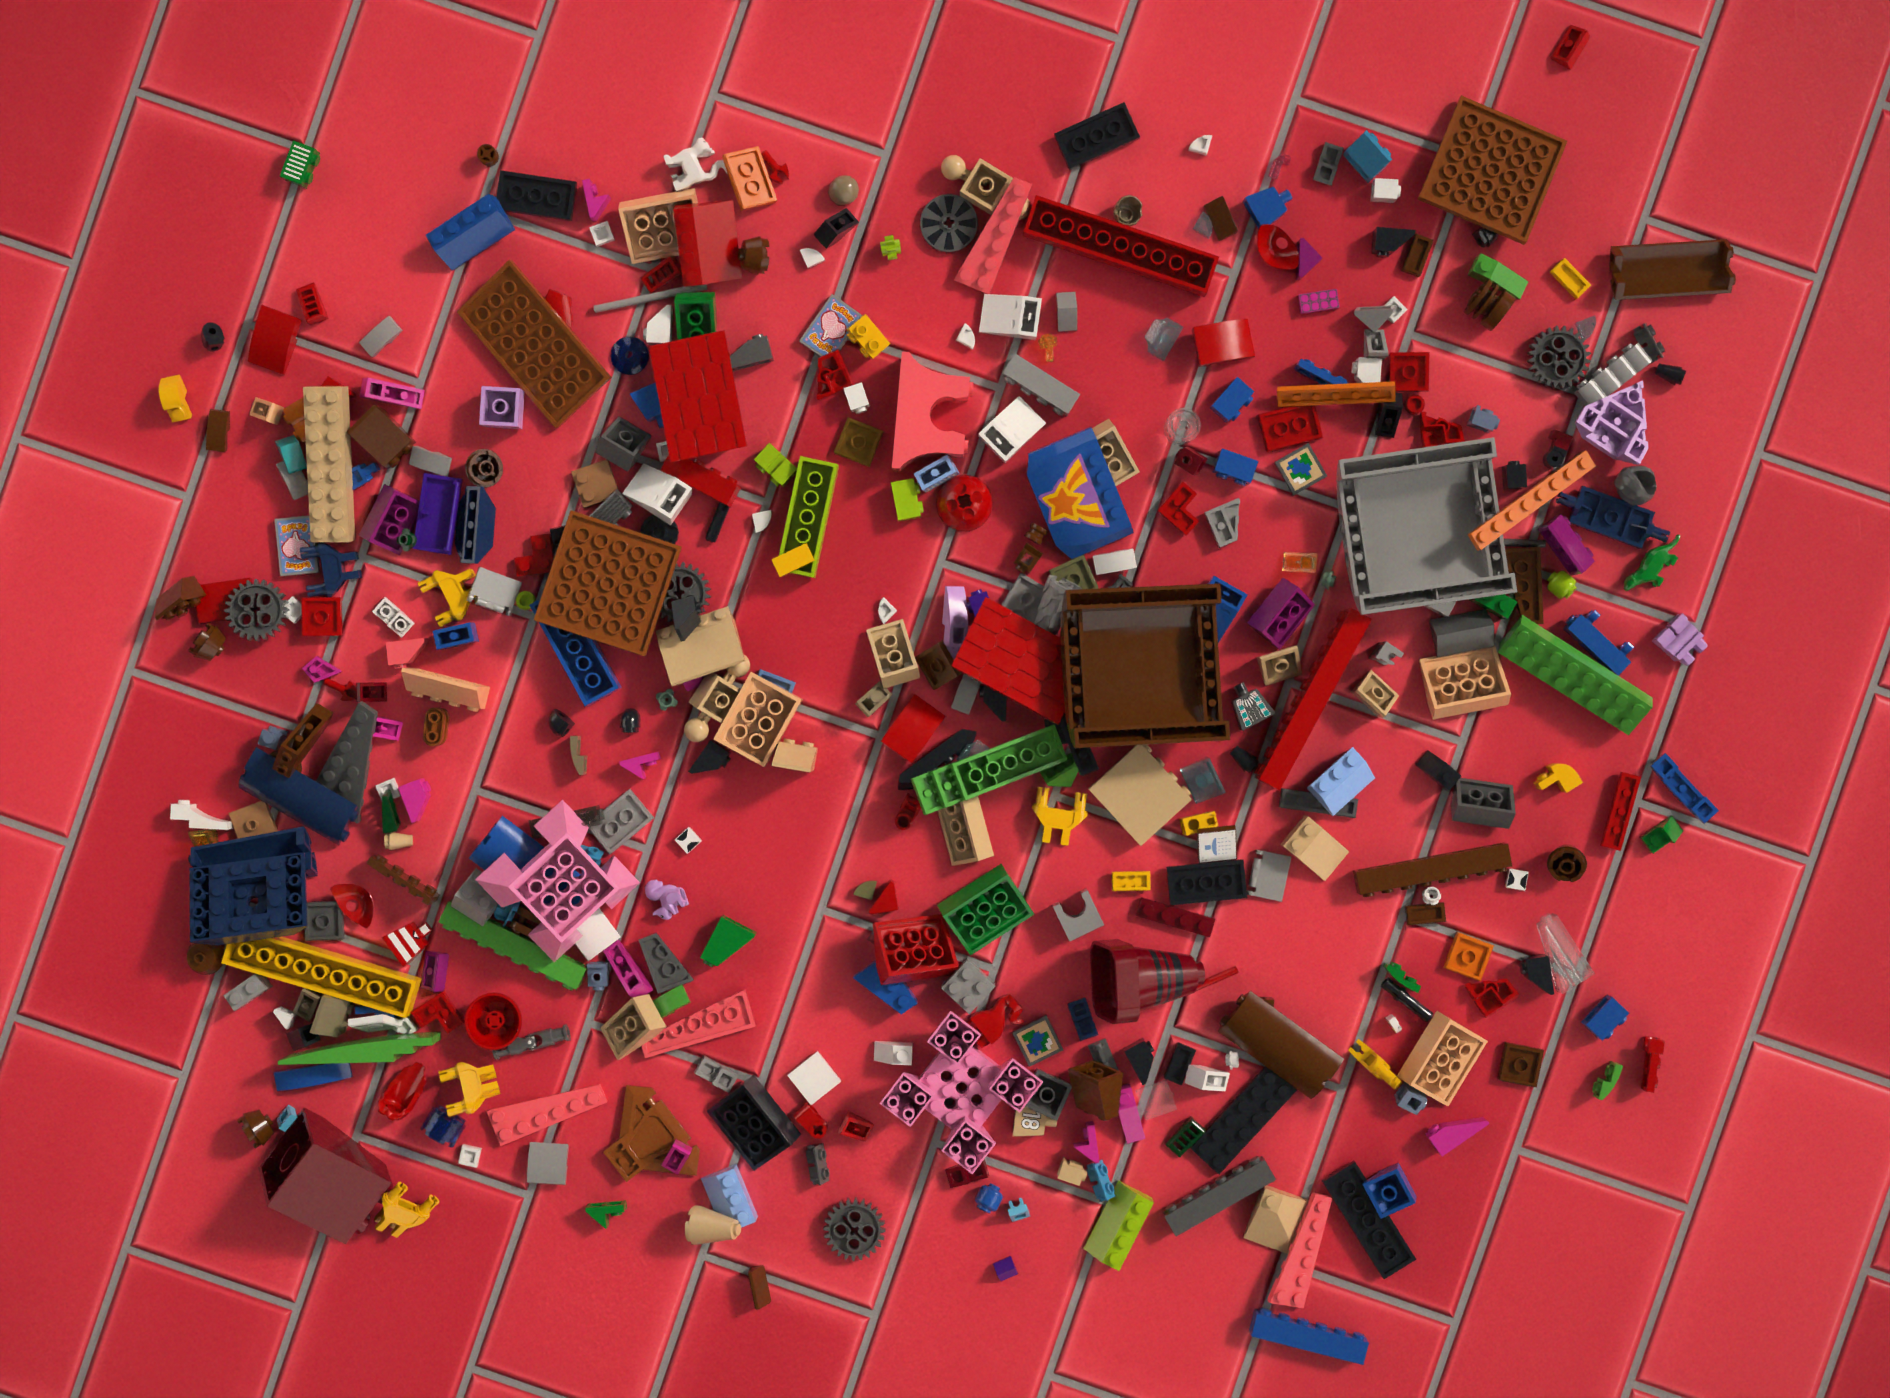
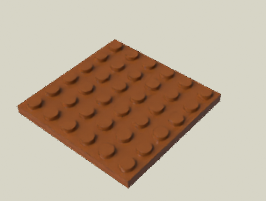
M1461 95L1418 200L1525 245L1567 140Z
M570 510L534 621L646 657L682 547Z

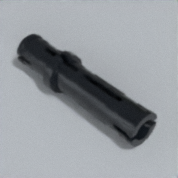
M1389 977L1382 982L1381 987L1389 992L1394 1000L1403 1003L1425 1022L1432 1018L1433 1012L1409 995L1404 987L1398 986Z

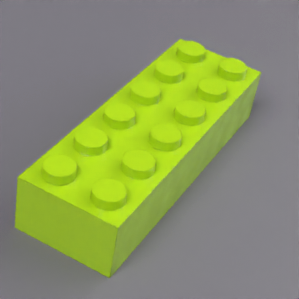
M800 456L779 556L807 543L815 561L790 572L791 574L810 578L816 577L839 465L836 463Z

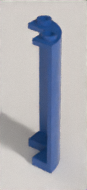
M502 816L494 824L486 837L477 845L469 859L486 870L505 853L521 869L544 846ZM554 868L546 869L545 876H551L554 873ZM576 870L573 871L574 877L581 875ZM561 882L558 890L566 889L567 882ZM546 896L543 900V903H550L553 899V896ZM574 896L571 903H579L580 896Z

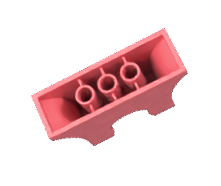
M902 352L892 460L893 472H901L912 462L927 457H944L948 455L953 458H963L964 454H968V440H965V435L955 431H941L937 429L931 422L930 417L932 410L939 403L946 401L954 403L968 401L969 396H973V382H970V377L945 375L931 371L919 364L910 352Z

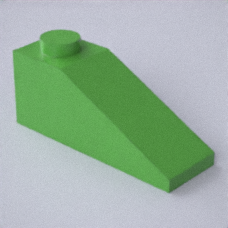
M1482 253L1475 258L1468 273V276L1483 283L1488 279L1492 280V287L1497 284L1499 285L1498 290L1502 292L1506 290L1519 300L1528 284L1527 280L1500 262Z

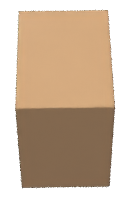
M255 397L249 415L278 425L284 407Z

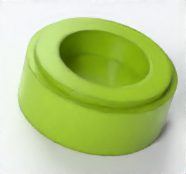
M522 591L516 597V604L522 610H530L531 607L529 605L536 601L534 594L529 591Z

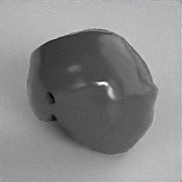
M1646 466L1624 467L1614 481L1618 495L1630 505H1641L1653 498L1657 488L1654 472Z

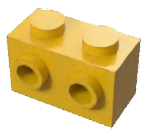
M863 314L846 329L848 332L847 337L852 343L857 342L861 347L859 351L865 358L874 359L890 345V342L866 314Z

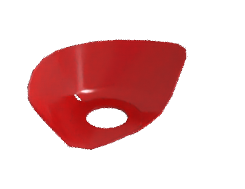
M1261 225L1257 234V246L1262 259L1270 266L1278 269L1289 270L1297 268L1299 265V253L1289 235L1275 225ZM1278 238L1286 239L1288 245L1285 249L1277 246L1276 241Z
M337 884L332 886L330 890L342 912L355 923L368 928L372 922L374 912L373 899L368 891L354 884ZM349 900H356L359 907L356 911L351 912L346 908Z

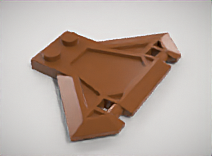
M626 1085L619 1139L603 1151L626 1182L642 1170L674 1173L661 1166L676 1139L689 1146L687 1141L691 1137L662 1100H659L657 1103L652 1098L656 1094L653 1088ZM646 1102L650 1108L646 1110L642 1105ZM697 1145L692 1147V1151L679 1174L697 1175L700 1149Z

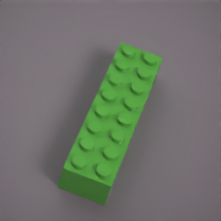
M1521 615L1499 643V654L1627 735L1635 729L1653 708V697L1524 615Z

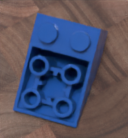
M1212 576L1208 584H1220L1222 603L1216 605L1219 643L1248 594L1218 577Z

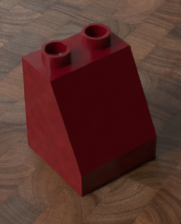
M306 1108L302 1109L296 1120L258 1168L268 1207L344 1244L349 1241L354 1233L361 1234L366 1229L370 1221V1211L377 1202L382 1204V1195L385 1192H390L393 1189V1183L384 1162L324 1117Z

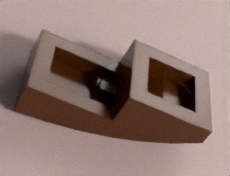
M210 409L206 433V450L227 451L230 411Z

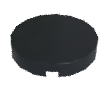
M655 515L645 519L640 530L642 534L672 544H676L679 536L678 526L675 521L669 525Z

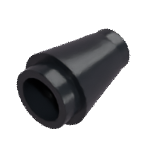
M1659 363L1655 374L1673 385H1681L1686 370L1679 366Z
M1239 746L1230 754L1244 772L1250 773L1259 763L1256 756Z

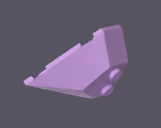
M1643 380L1583 407L1575 422L1582 439L1612 459L1636 465L1641 463L1648 450V441H1646L1645 430H1647L1645 399L1642 398Z

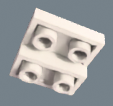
M598 908L577 928L583 936L575 945L586 960L590 961L621 936L600 908Z

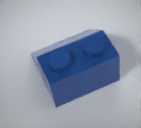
M1399 1162L1379 1171L1363 1183L1381 1219L1416 1203L1417 1196Z

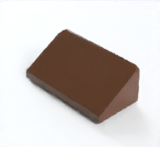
M1223 196L1204 205L1219 241L1238 232Z
M764 1265L750 1267L748 1271L756 1310L771 1302Z

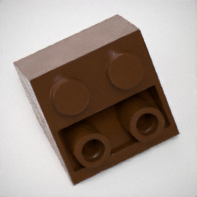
M195 576L182 578L156 599V620H170L175 616L180 618L188 613L190 607L193 608L201 603V599L206 594Z

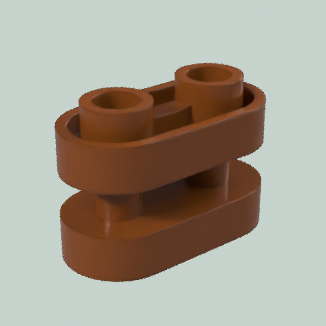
M431 708L425 714L423 740L429 746L442 745L447 740L450 716L444 708Z
M520 904L516 912L520 917L519 919L513 918L509 926L512 928V932L518 935L523 933L528 936L535 927L526 923V920L529 919L537 923V926L541 921L527 906Z

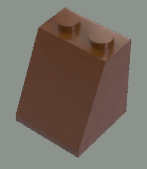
M373 405L347 431L351 437L386 468L395 467L400 462L399 458L411 452L413 445L416 443L385 409Z
M1095 1060L1069 1068L1068 1073L1077 1108L1084 1110L1087 1114H1093L1103 1121H1108L1118 1116L1123 1072Z

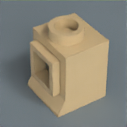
M1063 1156L1057 1172V1178L1080 1186L1081 1181H1085L1088 1171L1084 1170L1082 1163L1071 1159L1067 1161Z

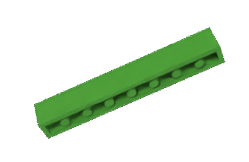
M453 900L448 901L439 919V923L443 924L442 927L449 931L455 930L460 933L461 937L468 940L472 938L477 941L476 944L483 948L490 947L494 949V953L503 957L506 955L511 958L512 962L518 965L523 963L529 966L528 969L534 973L541 972L546 975L547 979L556 982V980L563 983L562 986L569 990L580 987L587 973V965L565 954L553 962L536 943L528 939V936L524 934L518 935L511 931L512 928L506 925L503 927L502 923L489 918L484 926H481L451 907Z

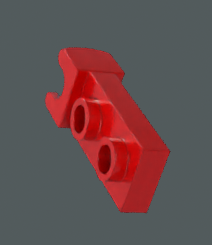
M1645 1036L1643 1042V1050L1646 1053L1641 1089L1654 1093L1655 1088L1658 1086L1657 1069L1661 1066L1659 1054L1663 1055L1665 1041L1650 1036Z

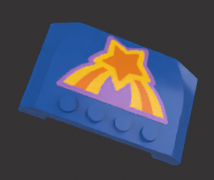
M1088 427L1028 453L1027 478L1055 545L1068 557L1074 559L1134 533L1092 427Z

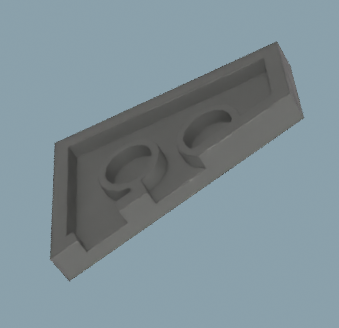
M657 933L638 939L658 994L694 981Z

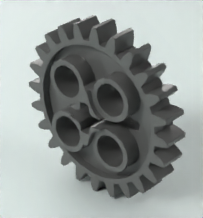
M1555 326L1553 331L1549 327L1546 329V334L1542 331L1539 333L1540 338L1535 337L1533 339L1536 344L1529 345L1533 351L1527 352V355L1532 356L1527 362L1533 365L1529 370H1535L1532 377L1539 376L1538 383L1544 380L1545 387L1552 383V389H1555L1557 385H1559L1560 389H1563L1565 384L1567 387L1572 386V381L1576 384L1579 382L1578 377L1583 378L1585 376L1582 371L1589 370L1585 364L1591 362V360L1586 359L1587 356L1591 355V352H1586L1585 350L1589 345H1583L1586 338H1578L1580 332L1574 335L1573 328L1567 332L1566 326H1563L1560 331L1559 327ZM1555 339L1561 342V348L1554 346ZM1570 351L1576 354L1575 361L1569 358ZM1543 354L1549 357L1548 364L1542 361ZM1558 354L1561 355V357H1560L1561 360H1560V361L1557 360V358H1558L1557 355H1558ZM1558 366L1564 369L1563 376L1557 373Z
M682 562L680 567L676 564L671 579L674 587L667 591L661 609L662 614L660 618L663 619L668 616L667 622H671L673 619V611L667 606L670 599H680L676 595V592H679L676 581L677 576L680 578V589L685 592L681 595V598L694 595L696 602L701 603L703 612H706L703 605H710L705 601L706 598H711L710 595L706 594L711 588L705 586L709 583V580H702L705 574L698 575L700 569L696 568L693 571L692 564L687 568L684 562ZM691 577L693 584L691 587L686 588L683 584L684 579Z
M255 579L254 584L247 580V586L240 583V590L233 588L235 595H228L232 600L231 602H225L230 608L225 609L224 612L230 614L225 619L232 621L228 626L231 628L235 627L234 633L238 634L240 632V637L242 638L247 635V640L249 641L254 637L255 641L259 642L261 636L264 640H267L268 634L275 637L273 631L281 632L279 625L285 626L286 624L282 620L289 618L284 612H288L290 609L284 607L289 602L282 600L286 595L279 593L281 590L279 587L274 588V584L271 582L267 585L266 580H262L260 584L259 580ZM266 596H270L269 604L264 605L263 599ZM251 597L250 604L244 606V599ZM257 607H259L260 611H257V614L254 613L253 610H257ZM266 615H270V622L264 624L263 618ZM251 616L250 623L245 625L244 618Z
M855 1197L854 1202L847 1198L846 1204L840 1201V1207L833 1206L835 1212H828L831 1218H825V1222L829 1224L823 1228V1230L829 1231L824 1234V1238H830L827 1241V1245L833 1244L831 1251L839 1250L837 1256L839 1257L843 1253L845 1254V1260L849 1255L852 1257V1261L855 1260L856 1256L862 1260L863 1254L869 1258V1251L876 1253L875 1246L881 1247L879 1240H884L885 1237L880 1234L886 1232V1228L881 1227L885 1224V1220H879L883 1214H876L878 1207L872 1209V1202L870 1201L866 1205L864 1198L861 1203L858 1202L857 1197ZM852 1212H858L860 1214V1218L853 1219L851 1218L850 1214ZM845 1216L848 1219L849 1223L842 1217ZM844 1225L846 1227V1231L839 1232L837 1231L836 1226ZM865 1226H871L873 1228V1232L866 1233L864 1232L863 1228ZM858 1227V1232L856 1230L852 1232L851 1228ZM861 1236L864 1237L865 1239H867V1241L864 1242V1241L862 1240ZM851 1239H857L859 1241V1245L852 1246L850 1245L849 1241Z

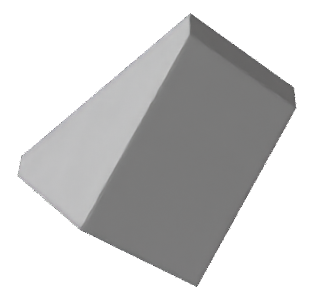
M1076 292L1056 293L1058 332L1077 331Z
M1396 305L1357 307L1354 315L1375 333L1394 313Z
M1365 329L1364 357L1385 359L1388 356V348L1384 330H1377L1374 333L1371 329Z

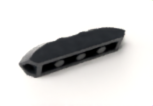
M961 729L900 774L898 790L914 789L911 778L935 770L941 763L948 764L954 759L953 754L956 753L959 758H962L971 748L977 731Z

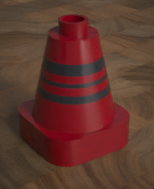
M1119 939L1092 942L1090 963L1093 1007L1099 1018L1111 1024L1137 1022L1141 1011L1196 992L1198 985H1203L1205 982V969L1202 962H1195L1191 955L1133 947L1132 944Z

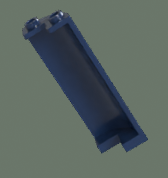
M256 747L244 767L246 770L240 777L239 788L335 844L340 845L341 842H345L350 834L348 832L349 823L354 822L359 815V812H357L358 806L295 770L290 778L279 774L272 769L276 758Z
M304 826L191 847V855L188 857L190 866L200 867L305 852L306 878L318 876L315 852H312L310 848L312 842Z

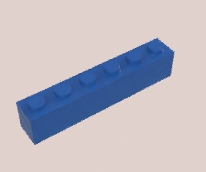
M1266 1308L1254 1309L1249 1328L1252 1337L1364 1365L1369 1345L1364 1334L1359 1332L1348 1333L1340 1327L1328 1328L1326 1324L1320 1322L1312 1324L1307 1319L1300 1317L1293 1319L1285 1313L1273 1314L1271 1310Z

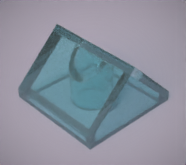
M1206 756L1180 769L1196 804L1226 793L1209 757Z

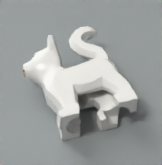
M698 138L693 147L683 149L673 157L669 155L663 156L669 168L682 166L684 172L682 175L674 174L671 176L676 192L689 189L694 184L713 180L716 178L719 168H723L727 173L723 160H717L712 165L709 173L703 171L698 158L715 154V151L710 148L703 138Z

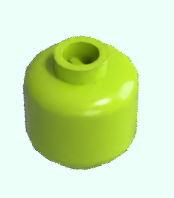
M1554 571L1547 579L1549 581L1547 589L1559 599L1569 598L1577 589L1575 586L1576 580L1565 571H1560L1559 573Z

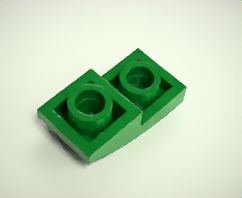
M1392 961L1390 964L1384 962L1383 967L1395 980L1410 990L1419 993L1421 986L1416 983V979L1406 976L1404 979L1406 972L1401 969L1402 965Z

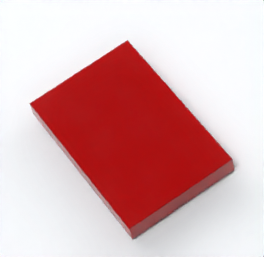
M1315 405L1289 406L1257 415L1266 452L1323 438Z
M252 578L201 584L200 586L206 596L196 606L198 623L226 620L225 618L230 614L224 612V610L229 609L230 606L225 604V602H231L232 600L228 595L234 596L233 588L240 590L239 584L247 586V580L252 583ZM251 597L244 599V606L250 604Z

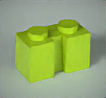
M770 443L754 459L757 462L755 467L763 474L765 471L770 474L769 480L777 487L779 485L784 487L797 473V468Z
M914 478L891 482L898 521L920 518V513L924 512L922 501H918L917 494L920 493L919 483H914Z

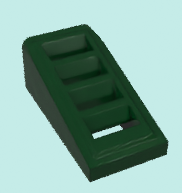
M390 789L386 790L382 796L383 834L397 831L401 824Z
M1190 1116L1165 1145L1178 1157H1181L1206 1130ZM1191 1125L1197 1130L1196 1133L1189 1128ZM1185 1131L1192 1136L1191 1139L1184 1134ZM1181 1136L1187 1141V1143L1184 1144L1178 1138ZM1176 1141L1182 1148L1179 1150L1172 1143Z

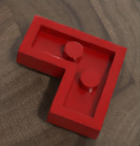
M1182 482L1157 511L1187 536L1199 522L1198 519L1185 509L1197 493L1186 483Z
M551 534L530 536L533 555L514 558L517 577L550 573L554 561Z
M442 991L410 1012L420 1028H423L437 1018L447 1034L465 1023L445 991Z

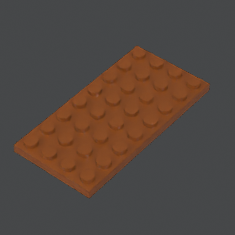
M508 260L457 311L555 428L563 425L612 378L512 260Z

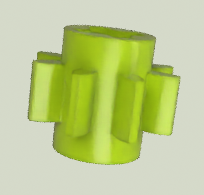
M893 235L884 236L885 241L880 242L882 256H888V260L897 259V254L901 253L899 239L894 240Z

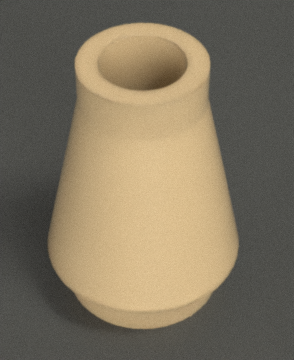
M395 832L385 834V849H390L391 851L413 846V835Z

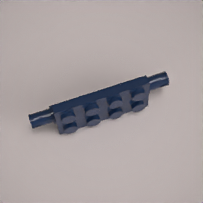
M1585 486L1580 487L1576 497L1560 492L1557 496L1560 498L1556 499V503L1571 508L1569 521L1575 526L1639 549L1643 547L1646 538L1652 537L1666 542L1669 538L1666 536L1670 535V531L1654 526L1653 517L1655 512L1637 505H1630L1623 500Z

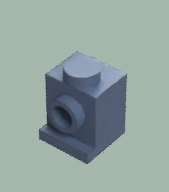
M1479 405L1473 407L1467 426L1487 433L1497 429L1500 419L1498 416L1493 415V411L1488 409H1482L1481 411V406Z
M270 725L269 729H262L258 744L279 750L289 731Z
M609 961L589 962L587 964L588 987H593V990H604V986L609 985ZM594 974H599L600 980H596Z
M1406 1082L1401 1085L1394 1095L1399 1107L1415 1115L1420 1110H1423L1427 1104L1425 1093Z

